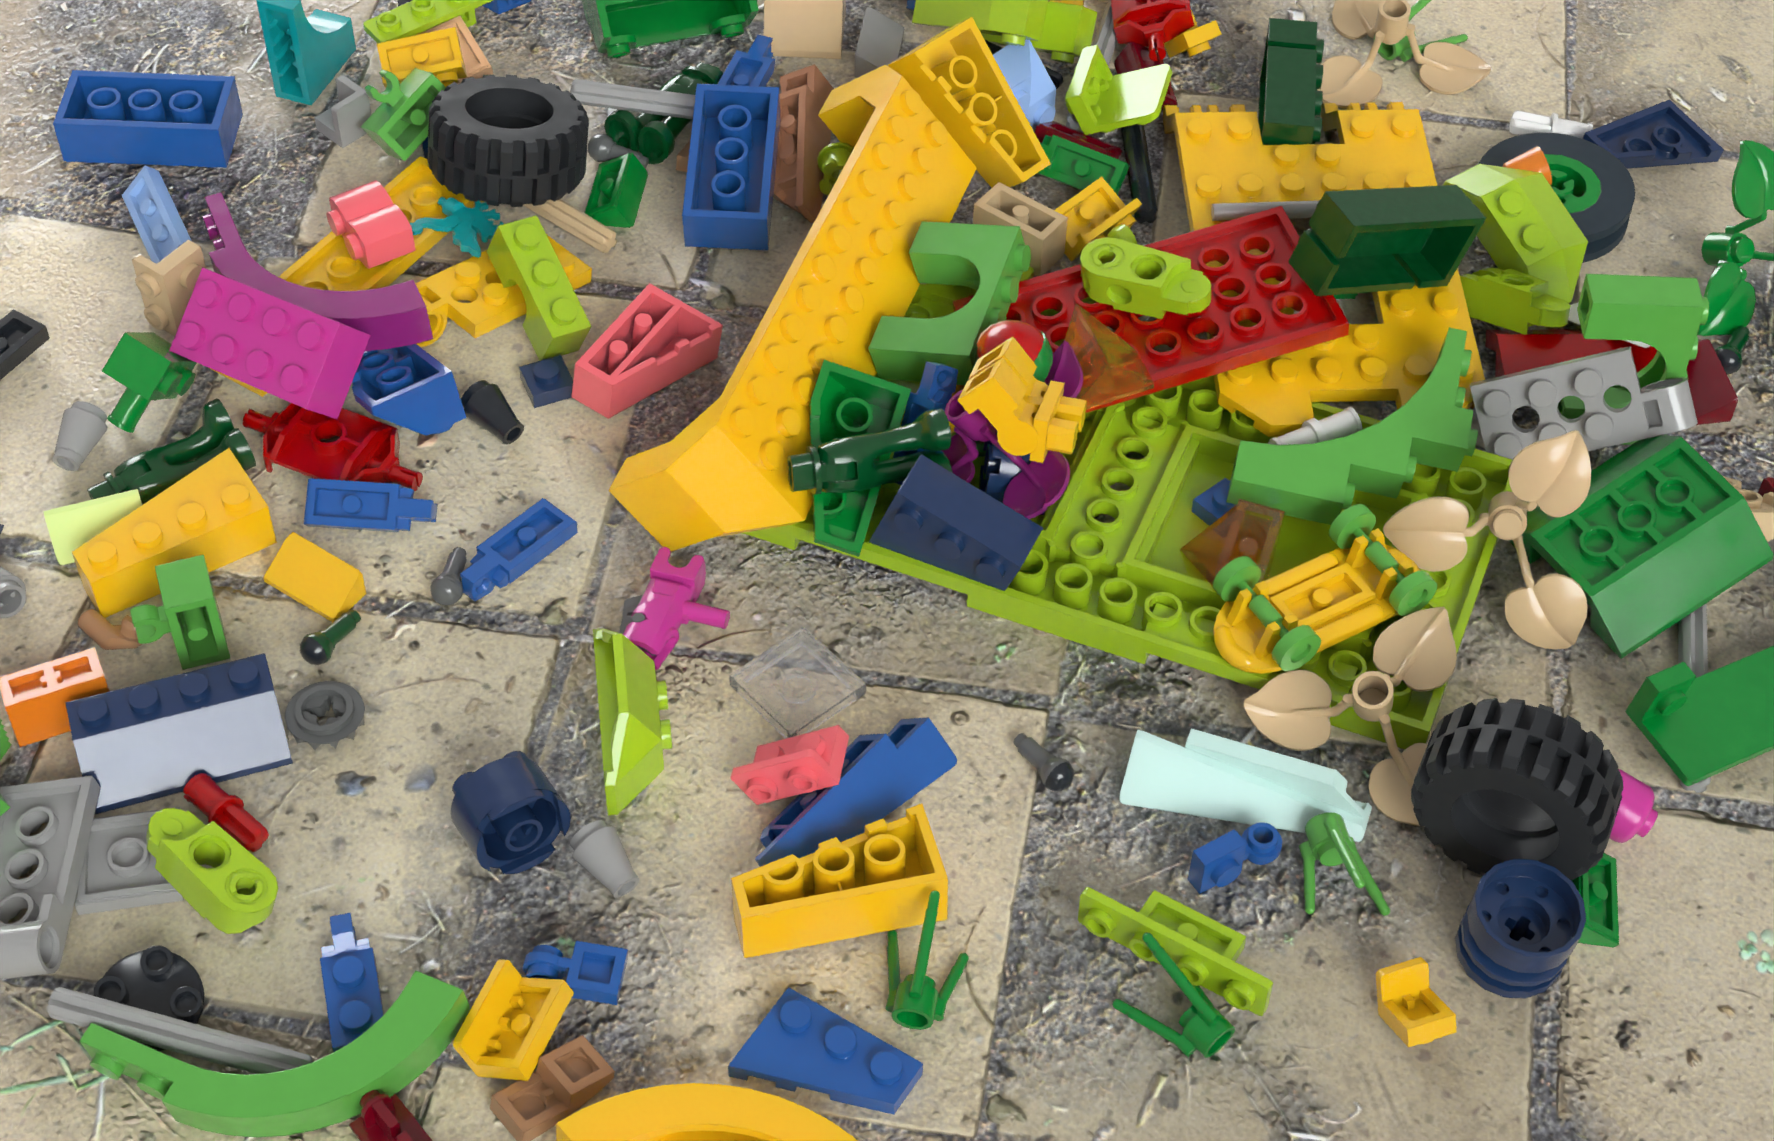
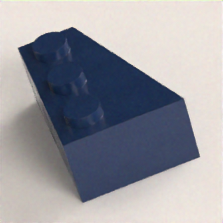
M921 454L895 495L869 543L1005 591L1022 567L1043 527Z

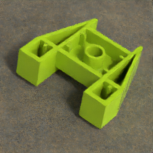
M916 0L912 23L950 28L973 17L983 38L993 44L1024 46L1027 39L1031 41L1036 51L1051 53L1050 60L1073 64L1074 57L1080 58L1082 49L1092 44L1097 12L1080 5L1050 2L1048 0Z

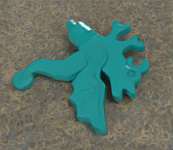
M441 197L438 200V204L442 206V212L448 217L444 219L424 217L417 219L414 223H410L413 235L421 234L423 228L441 232L452 231L453 244L459 246L461 252H469L472 256L479 258L481 257V249L477 241V233L484 243L488 242V239L492 240L499 225H494V221H489L488 219L500 220V213H496V209L483 211L489 209V205H487V202L481 203L480 200L475 202V207L467 208L453 197L448 199Z

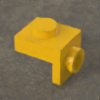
M1192 12L1194 26L1164 43L1169 58L1186 51L1190 58L1211 49L1209 41L1222 35L1217 21L1215 20L1198 27Z
M1422 957L1391 965L1376 972L1378 1015L1407 1047L1427 1044L1434 1039L1457 1032L1456 1014L1431 990L1428 963Z

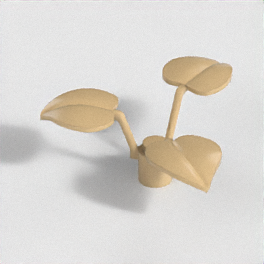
M1335 0L1332 11V24L1335 30L1348 39L1356 40L1368 35L1370 38L1375 36V40L1363 65L1354 57L1345 55L1333 56L1325 60L1321 64L1323 65L1321 89L1317 90L1323 91L1322 102L1335 103L1338 108L1347 109L1350 103L1359 102L1360 107H1363L1366 102L1374 101L1381 92L1383 80L1379 74L1369 69L1373 65L1382 42L1389 45L1396 44L1405 36L1408 37L1415 62L1422 65L1419 70L1420 81L1428 89L1436 93L1452 95L1464 92L1487 77L1491 72V67L1472 52L1447 42L1428 44L1422 55L1414 34L1415 25L1408 23L1411 7L1406 0Z
M1578 430L1535 442L1522 449L1513 458L1508 470L1509 485L1512 492L1506 491L1495 495L1489 503L1488 513H1481L1479 520L1471 527L1466 528L1469 514L1463 503L1453 498L1439 496L1422 499L1402 508L1384 524V534L1392 544L1413 560L1420 569L1432 572L1448 570L1459 564L1467 553L1465 537L1475 536L1485 526H1489L1491 532L1496 537L1504 540H1513L1523 579L1527 587L1514 589L1505 598V616L1509 626L1523 640L1541 648L1566 649L1576 643L1587 617L1588 606L1585 593L1574 579L1562 574H1547L1535 583L1531 574L1522 534L1527 526V511H1533L1539 506L1544 513L1551 517H1563L1578 509L1587 497L1591 482V463L1587 446Z
M1445 607L1424 609L1411 613L1388 626L1379 635L1373 649V662L1380 672L1368 671L1359 675L1354 681L1352 694H1345L1342 698L1343 700L1336 706L1330 707L1332 701L1331 690L1321 677L1307 670H1293L1274 677L1258 692L1244 700V709L1256 729L1267 739L1283 748L1295 751L1315 749L1326 743L1331 735L1329 717L1340 715L1348 707H1353L1356 714L1366 721H1379L1392 758L1378 762L1372 769L1368 785L1370 798L1376 808L1386 817L1400 823L1420 826L1413 810L1411 789L1428 744H1413L1401 754L1391 727L1389 713L1393 707V687H1397L1401 681L1414 691L1424 692L1441 687L1452 676L1456 666L1457 652L1450 628L1448 612Z

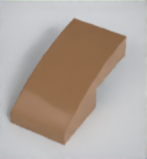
M581 1035L541 1056L538 1060L537 1071L532 1073L529 1081L519 1080L493 1094L490 1110L516 1141H531L554 1127L557 1122L565 1119L589 1101L614 1078L615 1071L584 1035Z

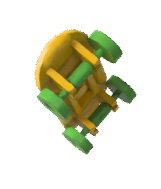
M1356 504L1344 510L1331 524L1329 537L1339 547L1331 552L1324 553L1259 583L1261 569L1248 556L1238 557L1230 561L1218 572L1213 581V588L1226 603L1216 616L1213 629L1215 646L1225 661L1245 672L1265 674L1281 670L1293 671L1306 664L1316 653L1397 615L1407 616L1419 611L1435 595L1437 583L1426 571H1421L1417 564L1406 554L1392 546L1386 545L1384 534L1379 528L1373 530L1376 523L1375 515L1366 505Z

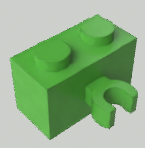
M415 68L401 84L393 73L382 69L379 74L387 82L385 91L379 93L376 88L370 85L365 87V91L370 98L383 103L362 124L361 128L389 156L406 161L428 137L429 107L441 90L444 91L446 87L433 73Z
M204 555L155 566L163 606L156 607L146 604L130 609L139 644L154 642L164 634L171 632L182 670L230 659L224 627Z

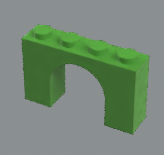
M922 221L909 250L918 282L966 286L977 290V292L964 307L946 316L929 319L882 316L868 349L880 379L921 382L926 362H934L957 369L956 385H965L977 362V341L981 333L992 324L1006 320L1010 304L1015 303L1017 300L1022 273L1027 271L1030 266L1031 250L1024 243L1020 226Z
M1586 274L1577 312L1584 339L1638 341L1646 343L1657 350L1651 362L1637 372L1640 388H1643L1651 383L1679 377L1688 379L1686 369L1689 360H1694L1697 356V333L1699 326L1705 325L1707 322L1709 302L1707 297H1702L1697 278ZM1621 385L1611 386L1604 393L1605 402L1615 409L1627 406L1632 399L1629 390ZM1566 396L1558 403V409L1562 416L1568 419H1575L1584 413L1585 405L1576 396ZM1632 441V442L1623 443V444H1624V445H1632V444H1634V443L1637 442V441Z

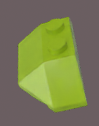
M1478 164L1444 182L1443 185H1457L1486 217L1476 236L1499 269L1511 268L1548 281L1547 294L1568 301L1567 303L1570 304L1588 240L1542 173Z
M598 628L593 629L604 785L608 815H618L664 770L663 750L672 749L670 719L660 720L659 710H668L666 680L656 681L654 661L622 633Z

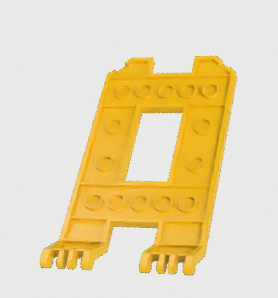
M1359 102L1350 103L1347 106V110H1338V106L1335 103H1322L1323 131H1337L1340 144L1263 145L1257 112H1246L1244 104H1232L1229 107V112H1219L1217 105H1207V111L1202 112L1201 105H1192L1189 108V113H1179L1177 105H1164L1165 134H1175L1190 232L1230 221H1212L1211 207L1212 204L1319 201L1325 191L1438 186L1419 109H1404L1403 102H1389L1386 110H1378L1375 102H1366L1364 110H1361ZM1253 249L1247 252L1251 255L1264 254L1258 249ZM1211 261L1206 264L1210 267L1223 266L1218 261ZM1458 268L1447 286L1418 288L1414 284L1412 289L1372 292L1379 324H1349V335L1213 375L1218 404L1232 414L1238 410L1254 420L1253 427L1268 437H1279L1299 429L1304 421L1314 418L1312 402L1395 401L1398 410L1410 400L1429 378L1436 365L1440 349L1450 327L1467 331L1464 349L1471 350L1472 354L1466 377L1460 376L1459 387L1466 388L1462 408L1473 409L1475 406L1470 384L1485 380ZM1269 278L1263 281L1264 283L1270 285L1282 283L1280 281H1277L1275 278ZM1233 290L1222 293V295L1227 297L1240 295ZM1292 308L1280 310L1283 314H1295ZM1243 320L1237 323L1243 327L1257 325L1250 320ZM1206 332V333H1207V339H1212V338L1215 337V336L1209 334L1208 332Z

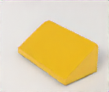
M292 532L285 539L263 577L264 582L331 622H334L343 613H347L366 595L363 575L358 569L295 532Z

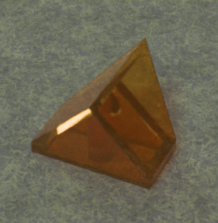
M1076 303L1065 341L1072 346L1083 371V384L1076 399L1087 401L1086 410L1154 388V381L1137 350Z
M1239 499L1237 505L1180 550L1212 586L1218 572L1227 563L1242 556L1250 557L1261 569V577L1258 583L1265 581L1270 575L1285 511Z

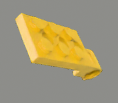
M547 235L573 290L590 283L592 268ZM486 251L481 252V257L479 258L473 256L415 283L426 305L433 335L432 340L417 343L419 347L429 346L440 338L446 328L447 317L472 337L477 338L526 314V303L518 284L506 288L503 287ZM467 300V301H471V302H469V303H461V302H458V301Z

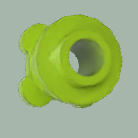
M842 142L831 143L819 152L817 157L818 167L824 173L823 180L819 182L822 193L830 194L854 149L851 145Z

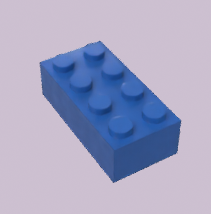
M72 70L53 125L63 160L67 162L227 168L243 112L235 76Z
M697 84L682 212L686 247L769 250L781 120L779 87Z

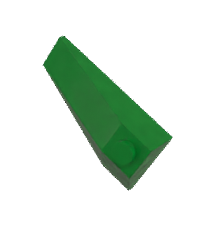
M824 360L809 403L811 445H814L818 450L819 445L832 441L833 438L876 433L900 427L911 389ZM891 453L876 457L874 462L890 459ZM881 486L857 492L825 493L822 491L821 494H812L814 542L859 557Z

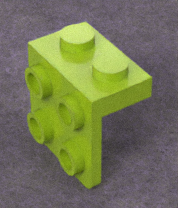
M1098 45L1085 47L1082 49L1078 64L1074 69L1071 84L1065 95L1066 107L1069 113L1075 116L1084 135L1098 132L1108 133L1117 128L1135 124L1145 125L1160 115L1173 72L1169 64H1162L1112 75Z

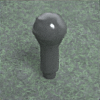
M596 134L590 138L587 151L595 161H609L633 152L645 169L648 165V157L643 156L640 152L617 145L607 134Z
M461 547L453 549V552L448 556L443 572L431 583V595L440 605H454L462 597L464 590L460 573L464 570L467 553Z

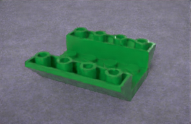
M1660 435L1638 440L1591 471L1588 495L1581 506L1574 512L1563 517H1551L1544 513L1539 506L1533 511H1528L1527 526L1522 534L1530 564L1543 557L1558 574L1574 579L1581 586L1585 593L1587 604L1591 607L1590 627L1620 659L1773 560L1774 556L1745 497L1682 437ZM1508 540L1515 547L1513 540Z

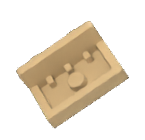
M190 240L184 242L157 264L140 254L132 259L136 274L135 283L141 292L145 307V318L155 329H163L173 336L176 335L202 267L206 268L201 246Z

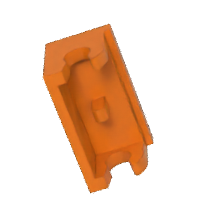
M95 647L0 677L2 699L19 747L71 731L66 702L110 692Z

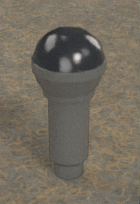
M1024 733L1019 734L1014 739V745L1018 748V752L1038 770L1042 784L1047 789L1062 791L1073 782L1074 769L1069 761L1051 756L1032 737H1027Z

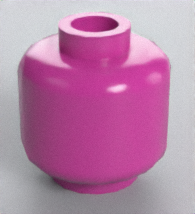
M1619 769L1624 788L1621 794L1622 800L1609 838L1618 843H1625L1636 834L1640 837L1646 836L1653 827L1658 817V812L1652 809L1655 799L1653 789Z

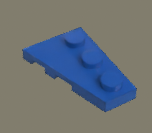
M788 987L728 1065L729 1077L746 1081L749 1076L776 1082V1088L793 1092L796 1091L797 1087L828 1094L832 1101L894 1115L923 1075V1063Z

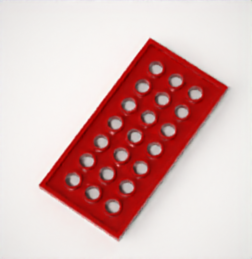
M1282 205L1144 245L1191 259V269L1203 272V275L1210 280L1211 303L1201 312L1183 315L1166 311L1163 319L1157 318L1154 321L1145 322L1138 319L1143 315L1113 309L1112 305L1098 302L1094 304L1084 303L1082 300L1088 298L1089 295L1083 287L1081 266L1078 264L1020 281L1017 300L1015 303L1010 304L1006 315V320L1022 321L1043 332L1048 339L1053 353L1059 347L1054 344L1056 341L1068 339L1073 342L1071 346L1083 371L1088 373L1083 376V384L1076 399L1087 401L1086 413L1349 335V322L1334 296H1316L1289 264L1288 261L1300 237ZM1253 249H1258L1264 254L1251 255L1247 252ZM1211 261H1218L1223 266L1210 267L1206 264ZM1269 278H1275L1277 281H1280L1282 283L1270 285L1264 283L1263 281ZM1233 290L1240 295L1227 297L1222 295V293ZM974 295L952 301L954 312L964 307ZM1292 308L1298 311V313L1287 315L1281 313L1280 310ZM1047 309H1054L1058 312V314L1053 316H1044L1040 313ZM1243 320H1250L1257 325L1243 327L1237 323ZM1102 327H1110L1116 331L1109 334H1101L1096 330ZM1208 332L1215 337L1203 340L1197 338L1196 335ZM1164 344L1173 348L1168 352H1158L1153 349L1158 345ZM1117 357H1125L1127 360H1130L1129 363L1123 365L1114 364L1111 361Z

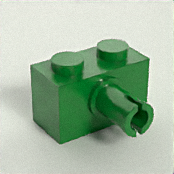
M125 332L102 369V372L127 387L112 413L107 417L108 421L126 432L133 433L151 400L173 399L177 395L182 396L188 391L196 376L192 370L197 362L169 351L172 344L153 332Z

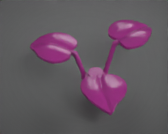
M1064 340L1053 353V363L1044 382L1048 386L1050 381L1065 383L1063 396L1076 398L1083 384V371L1072 346ZM962 390L957 392L949 400L945 408L948 421L955 426L954 431L957 434L952 436L949 449L941 450L950 462L952 473L970 483L975 474V467L972 461L979 455L975 441L985 442L990 440L1022 471L1008 484L1004 493L1003 504L1028 519L1045 512L1047 507L1053 505L1067 488L1070 479V466L1067 459L1060 452L1048 450L1043 463L1031 461L1028 465L1020 456L1007 453L998 442L996 428L979 409L969 415L957 401Z

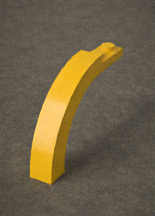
M670 1084L633 1090L587 1106L556 1123V1141H857L852 1135L829 1119L802 1105L757 1090L723 1084Z

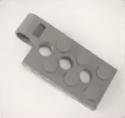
M1631 346L1470 384L1486 452L1512 460L1522 449L1535 442L1558 437L1573 430L1580 432L1588 451L1682 431L1698 423L1688 379L1685 377L1671 378L1640 388ZM1621 385L1629 390L1632 399L1627 406L1615 409L1605 402V391L1611 386ZM1566 396H1576L1584 402L1585 411L1578 418L1568 419L1559 412L1558 403ZM1522 406H1530L1538 412L1539 423L1531 429L1520 428L1513 420L1514 411Z
M93 776L0 787V794L11 807L0 816L1 980L53 974L60 967L101 788ZM49 822L47 827L41 833L34 836H29L31 833L39 829L42 823ZM32 865H38V868L31 876L19 879L20 876L30 870ZM28 908L22 919L8 924V921L17 916L21 909Z

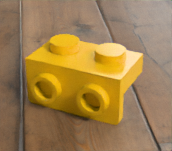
M456 27L377 43L382 69L393 73L398 78L400 84L415 68L433 73L445 87L454 82L458 83V79L467 77ZM382 77L383 85H384V87L386 88V87H387V82H386V80Z
M1100 177L1054 210L1068 217L1064 254L1072 262L1081 255L1083 248L1088 243L1107 237V234L1113 228L1121 224L1130 228L1136 222L1133 215L1141 207L1142 203L1136 198L1125 205L1103 177Z
M499 959L453 1040V1047L477 1077L529 1081L574 992L565 980L522 977L509 960Z

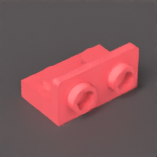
M839 725L759 745L757 746L753 763L733 768L730 778L756 805L839 785L849 736Z

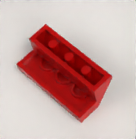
M1582 329L1528 330L1527 335L1512 330H1486L1485 347L1496 352L1495 377L1631 346L1636 371L1639 372L1651 362L1657 352L1652 346L1643 348L1623 340L1584 339Z

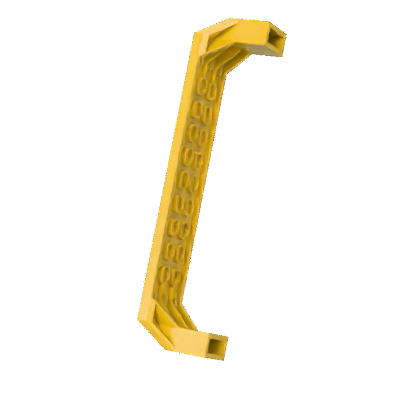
M883 65L831 90L818 116L840 142L847 143L854 147L723 393L673 440L626 458L608 490L662 547L669 548L671 552L714 537L787 526L806 519L813 504L812 493L810 489L797 492L790 490L787 457L789 455L806 453V447L811 445L809 403L824 360L875 377L877 372L868 348L882 316L904 317L920 285L909 254L922 221L950 223L977 169L947 132L943 123L935 117L922 101L918 92L909 85L901 74L887 65Z

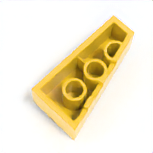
M973 17L945 29L888 64L891 69L901 74L909 85L918 92L922 101L935 117L943 123L947 132L977 167L976 170L991 188L998 182L1008 187L1018 185L1051 164Z
M922 803L906 809L905 817L888 824L884 818L865 825V833L840 842L837 837L819 843L816 852L798 858L791 854L731 878L734 922L744 958L922 925L928 906L929 895L933 890L940 893L936 922L947 920L948 877Z

